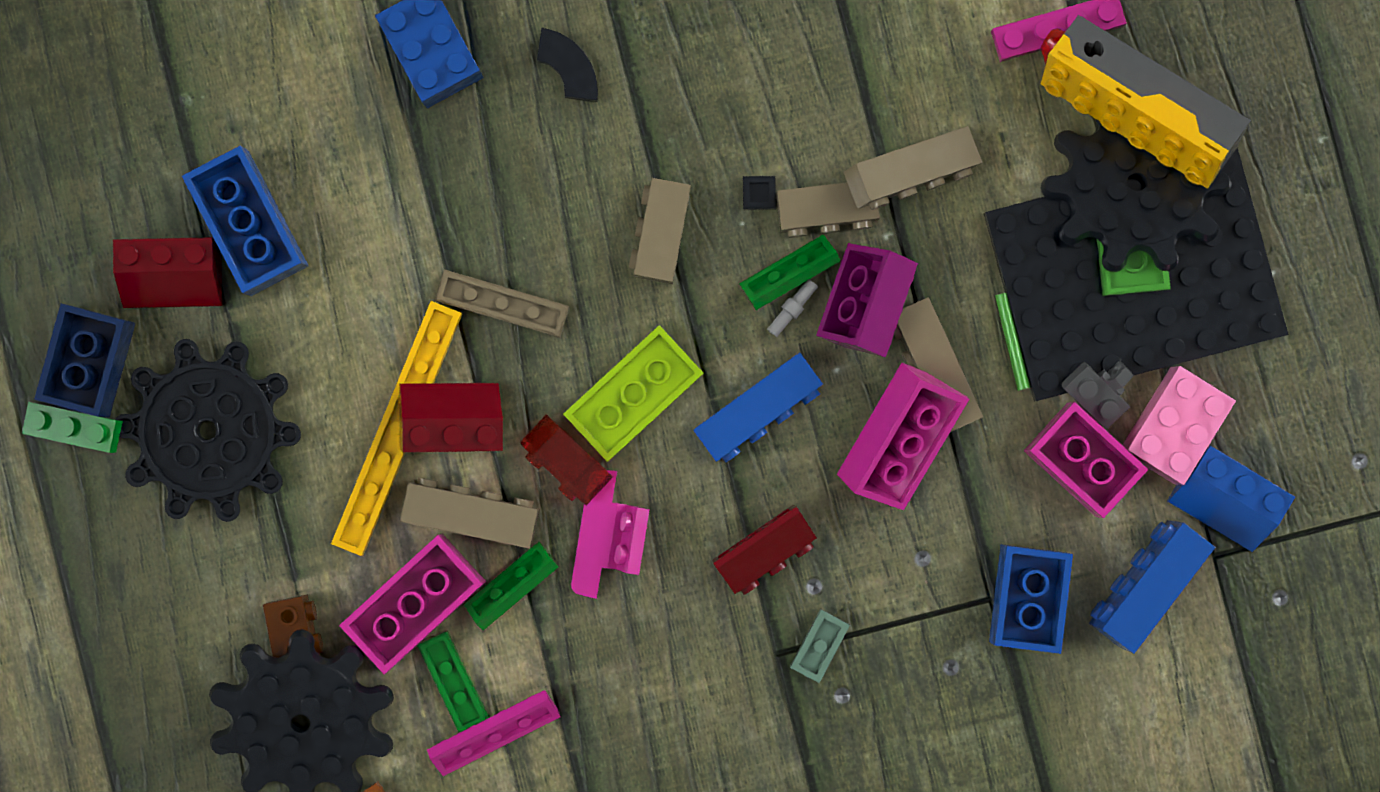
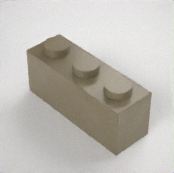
M652 178L651 186L644 185L641 204L647 205L645 217H638L635 232L636 237H641L638 250L632 249L629 268L635 269V278L673 285L691 185Z
M847 182L778 190L776 192L780 233H788V238L807 236V230L820 229L821 234L840 232V226L853 225V230L869 229L873 227L872 222H877L880 219L879 208L871 210L868 205L857 209Z

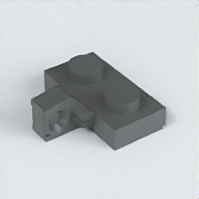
M1084 361L1061 385L1104 428L1108 429L1130 408V405L1120 395L1125 391L1123 387L1134 375L1121 361H1118L1108 372L1102 370L1098 374Z

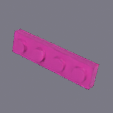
M1090 0L993 28L991 34L999 61L1002 62L1040 51L1043 41L1052 29L1059 28L1062 31H1066L1078 15L1106 32L1124 27L1127 23L1120 0Z
M543 690L451 738L441 741L439 744L427 749L432 763L442 776H445L560 718V714L548 693Z

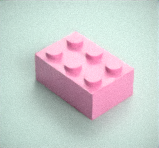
M1170 367L1122 445L1150 470L1175 485H1185L1236 400L1183 367Z

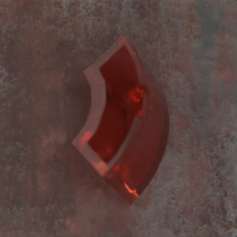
M547 414L520 442L528 451L525 458L538 470L542 466L546 468L561 483L558 489L571 501L577 497L587 506L613 478L594 457L588 454Z

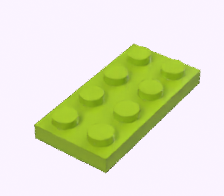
M659 325L563 415L599 454L609 462L704 373Z

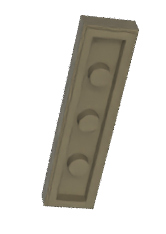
M445 269L435 301L560 338L570 306Z

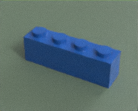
M799 352L693 429V431L716 462L722 458L727 463L741 452L738 446L749 439L751 444H753L768 433L764 428L773 420L779 425L794 414L791 409L792 406L799 401L806 405L819 396L820 392L817 388L823 385V383Z

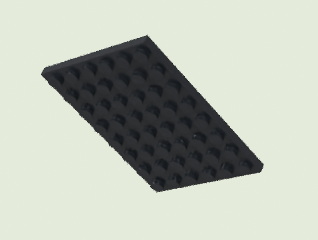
M1238 147L1220 171L1229 176L1231 180L1230 190L1222 196L1208 197L1203 203V211L1219 227L1218 235L1210 242L1200 241L1190 235H1184L1176 241L1175 249L1179 261L1177 266L1169 271L1171 288L1169 290L1103 296L1097 239L1087 237L1079 243L1069 245L1061 241L1058 231L1060 226L1071 217L1072 213L1070 205L1064 200H1052L1041 197L984 213L1004 292L1007 293L1034 402L1068 393L1061 384L1084 361L1097 374L1102 370L1108 372L1118 361H1121L1133 375H1138L1289 335ZM1140 176L1130 178L1127 181L1128 186L1134 191H1141L1145 188V184L1140 179Z

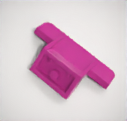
M596 469L589 474L571 588L576 594L597 599L602 568L616 569L628 574L639 575L650 509L612 502L617 471Z

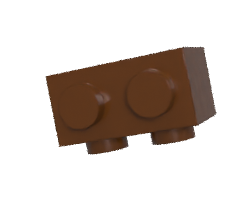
M308 594L263 604L273 657H281L288 652L290 636L293 632L300 629L307 630L314 636V647L320 656V653L323 652V641L321 634L315 632L313 620H317V611L314 601H309Z

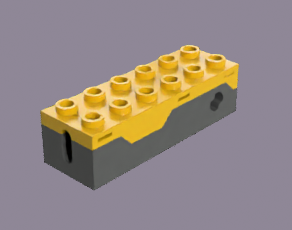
M1080 15L1076 17L1066 31H1062L1059 28L1052 29L1041 45V52L1046 65L1041 85L1045 87L1049 94L1065 99L1078 112L1089 114L1100 121L1105 129L1111 132L1116 131L1127 138L1134 147L1145 149L1156 156L1161 164L1177 169L1190 182L1202 185L1207 189L1237 149L1251 121Z

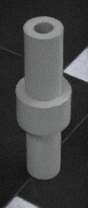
M810 279L807 280L793 298L789 297L781 306L783 310L767 330L775 337H778L792 318L797 319L804 310L802 306L818 286Z

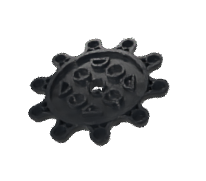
M1095 119L1097 129L1093 135L1081 136L1070 130L1061 131L1056 135L1054 146L1057 151L1066 156L1069 161V168L1064 174L1046 177L1041 183V193L1048 199L1064 200L1071 207V217L1060 226L1058 231L1061 241L1065 244L1074 245L1087 237L1098 239L1104 247L1102 265L1106 270L1110 272L1121 271L1124 269L1130 254L1136 251H1143L1151 256L1159 270L1171 271L1177 266L1179 261L1175 244L1180 237L1190 235L1203 242H1210L1217 237L1219 227L1203 211V203L1208 197L1222 196L1228 193L1231 188V180L1226 173L1219 172L1208 189L1202 185H1196L1190 182L1177 169L1161 164L1156 156L1145 149H1138L1131 145L1128 139L1121 134L1105 129L1097 119ZM1140 176V179L1145 184V188L1141 191H1134L1128 186L1127 181L1130 178Z
M182 339L175 344V367L169 374L160 375L148 367H139L131 375L132 385L143 395L144 403L141 410L137 413L121 414L115 418V420L123 421L119 437L133 439L141 448L139 459L127 468L125 478L133 487H142L151 481L162 482L168 490L165 512L173 519L185 517L194 501L207 499L213 504L219 519L225 522L233 521L240 514L239 494L244 487L249 485L256 486L267 494L277 493L283 485L282 475L271 465V454L277 447L294 446L301 439V430L298 425L292 422L280 421L273 413L274 403L288 390V381L279 373L270 374L261 380L251 378L246 371L249 350L242 342H231L227 345L219 360L209 362L201 357L199 348L193 340ZM206 421L214 422L216 426V436L209 440L204 439L200 434V427Z
M296 630L290 636L288 652L281 657L269 656L261 646L255 643L245 645L239 655L242 664L247 670L246 680L238 685L219 682L212 686L209 692L210 700L214 705L228 711L232 717V722L229 727L219 730L211 736L210 746L216 754L238 753L247 759L248 768L241 777V785L246 792H260L267 783L272 781L285 784L290 792H315V787L322 782L334 783L342 792H359L363 786V778L356 769L357 759L363 755L384 757L392 751V738L388 734L379 732L374 728L372 716L375 712L389 707L393 702L394 694L388 686L365 687L358 682L356 672L364 660V654L359 647L349 645L344 647L335 657L323 658L315 650L314 636L307 630ZM296 715H305L309 718L310 725L306 729L297 727L294 723L292 724V718Z

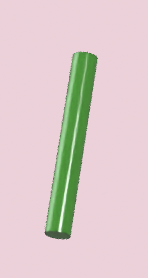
M1007 293L995 295L1017 390L1031 388Z

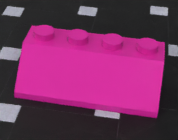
M901 363L837 475L855 494L904 510L967 405L969 398L927 372Z

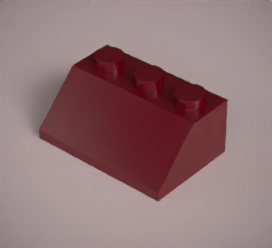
M214 238L113 239V273L123 308L222 306V253Z
M399 383V449L402 452L503 451V416L499 383Z
M792 505L712 561L734 594L741 591L745 595L760 585L757 580L767 572L770 576H773L787 566L785 560L793 554H796L799 558L813 549L814 546L811 542L817 539L797 506Z

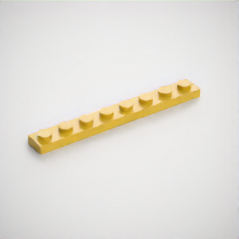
M430 301L333 537L332 545L359 556L364 555L406 453L399 449V383L435 382L462 313Z

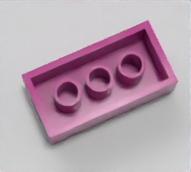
M442 533L429 542L339 626L383 674H386L487 581Z

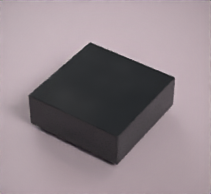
M743 176V210H776L775 176Z

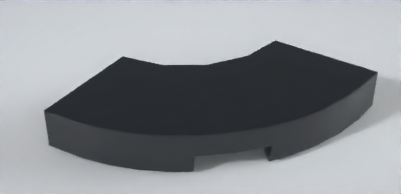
M541 28L537 61L549 65L560 75L564 83L565 98L598 102L596 75L584 51L567 36L551 29Z

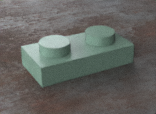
M820 609L790 668L820 683L850 624Z

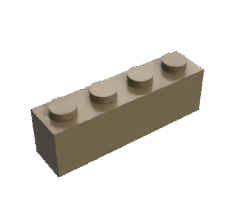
M969 126L856 163L843 173L857 209L869 205L871 210L889 204L888 198L896 195L899 200H903L918 193L917 188L926 186L927 191L946 184L944 179L953 176L954 181L966 178L973 174L972 168L983 162Z
M929 297L903 308L893 338L895 341L900 339L905 351L901 355L905 364L927 372L969 398L967 405L951 432L983 418V414Z
M419 477L417 483H408L400 522L529 549L532 547L540 512L539 508L533 507L534 501L515 497L514 503L501 501V494L482 491L481 496L469 494L470 488L450 484L449 490L438 488V481Z

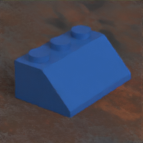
M1209 445L1185 485H1176L1167 502L1248 551L1253 552L1280 524L1295 496Z

